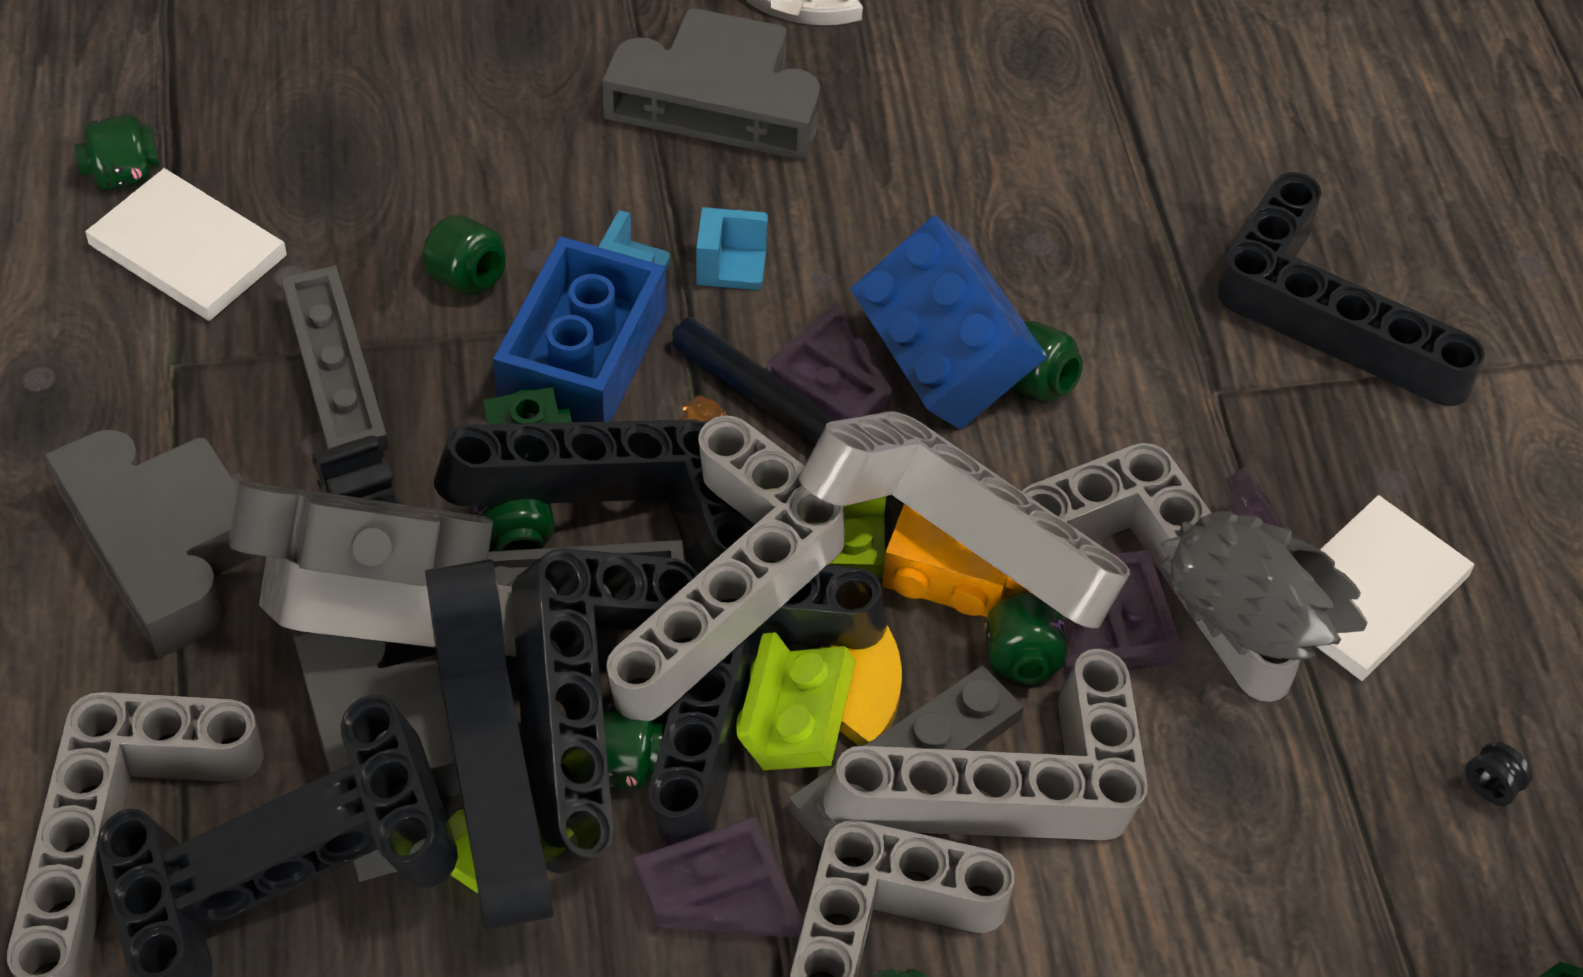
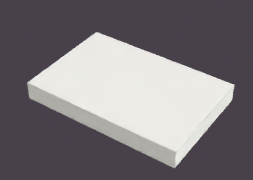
M165 168L85 231L89 245L208 321L212 320L287 255L285 243Z
M1378 495L1320 549L1335 561L1334 567L1345 573L1360 590L1361 595L1358 600H1352L1360 608L1368 621L1366 629L1362 632L1338 633L1342 639L1338 645L1331 644L1316 647L1363 681L1470 576L1475 564Z

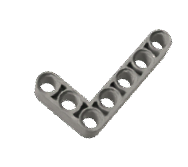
M884 412L827 423L799 477V482L811 494L821 500L839 506L893 495L1056 611L1085 627L1099 628L1131 574L1127 565L1118 557L916 419L902 413Z
M716 417L707 422L700 430L698 441L704 483L712 492L755 525L617 645L609 655L606 666L614 707L621 715L629 719L652 721L662 715L826 565L834 560L844 547V505L839 506L828 503L807 491L799 482V477L805 466L738 417ZM813 522H822L820 524H810ZM780 560V562L767 563L766 561ZM730 598L738 599L734 602L729 603L721 602L722 600ZM683 638L693 639L692 641L686 643L675 642ZM634 679H649L641 684H629Z
M1148 443L1126 447L1031 484L1022 490L1024 494L1094 542L1130 528L1172 589L1171 573L1162 567V562L1168 556L1162 548V542L1179 537L1181 524L1184 521L1195 524L1200 518L1211 514V511L1172 457L1163 448ZM1178 596L1182 604L1187 609L1185 601ZM1202 619L1196 621V624L1239 686L1249 696L1259 701L1271 702L1280 700L1288 694L1301 660L1282 658L1281 660L1260 655L1251 650H1248L1245 655H1239L1222 633L1214 638Z
M266 557L259 606L279 625L311 633L435 647L427 586L305 570L299 568L296 559ZM497 584L502 614L505 655L516 657L511 599L512 586ZM550 639L554 649L561 654L559 646Z
M1091 649L1080 654L1058 697L1065 755L882 746L851 747L844 751L837 760L824 793L823 805L825 812L836 824L848 820H859L914 833L1086 840L1116 839L1125 832L1147 795V778L1130 674L1127 666L1119 656L1107 650ZM850 784L858 785L867 792L858 791L851 787ZM914 787L922 788L929 792L930 795L921 793ZM979 790L987 792L992 797L982 794ZM1042 793H1045V794L1051 796L1053 799H1050V798L1046 797V796L1043 795ZM1105 796H1108L1109 798L1113 799L1115 802L1111 801L1110 799L1106 798Z
M111 692L90 693L80 698L71 706L66 718L7 950V964L13 977H85L106 887V879L98 851V836L105 822L118 811L124 809L131 777L236 782L251 777L260 768L264 759V751L256 719L250 707L241 701L232 699ZM103 731H110L105 735L94 737ZM175 734L167 740L158 741L159 738L165 735ZM230 738H240L230 744H221ZM98 786L95 790L88 793L79 794L88 787ZM76 843H85L75 851L64 852L68 847ZM72 902L67 908L59 912L49 913L59 903ZM58 962L51 971L41 975H33L40 966L46 963Z
M848 820L839 823L830 830L825 839L790 977H810L816 973H828L834 977H857L873 910L975 933H986L995 930L1004 923L1008 914L1014 887V870L1010 862L1002 854L990 849L865 821ZM854 857L863 860L866 864L859 867H850L843 864L840 860ZM921 872L927 875L930 880L923 882L913 881L904 874ZM983 886L990 889L995 895L979 896L968 888ZM832 914H842L849 917L852 922L846 925H834L824 918Z

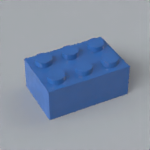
M935 215L850 288L926 409L959 430L963 429L1047 358L1043 349L968 240Z
M560 236L493 358L496 396L512 395L517 391L525 389L539 390L553 387L557 409L569 408L572 422L612 421L666 313V266Z

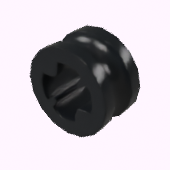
M1492 741L1487 743L1482 748L1480 755L1473 757L1465 767L1467 779L1474 790L1485 800L1499 806L1511 804L1518 795V792L1525 790L1532 781V771L1527 761L1513 747L1503 742Z

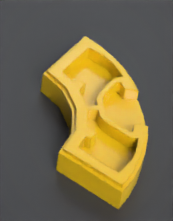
M888 626L883 638L877 644L866 649L847 648L856 661L839 731L858 746H865L890 729L899 707L902 666L896 641Z

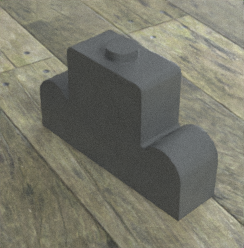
M691 8L686 11L670 50H665L664 46L658 41L641 37L628 39L618 46L602 81L604 119L807 161L818 128L820 84L817 78L810 72L802 69H785L787 29L784 26Z
M117 430L95 432L45 454L59 494L157 660L213 632L222 621L223 607L214 576L258 556L233 550L229 546L238 480L245 481L241 474L237 472L230 476L205 438H196L141 464L134 441L127 434Z
M238 480L229 546L233 550L253 555L296 559L299 568L305 570L427 586L425 570L487 560L493 521L486 516Z
M307 633L294 637L329 774L350 764L341 736L340 724L343 714L359 698L379 695L390 700L419 735L441 800L461 795L436 654L389 666L385 641L319 633ZM387 731L381 733L375 741L382 738ZM406 784L397 788L392 797L399 794ZM426 839L416 843L410 850L409 855L418 851ZM379 849L353 861L359 882L397 872L382 856Z

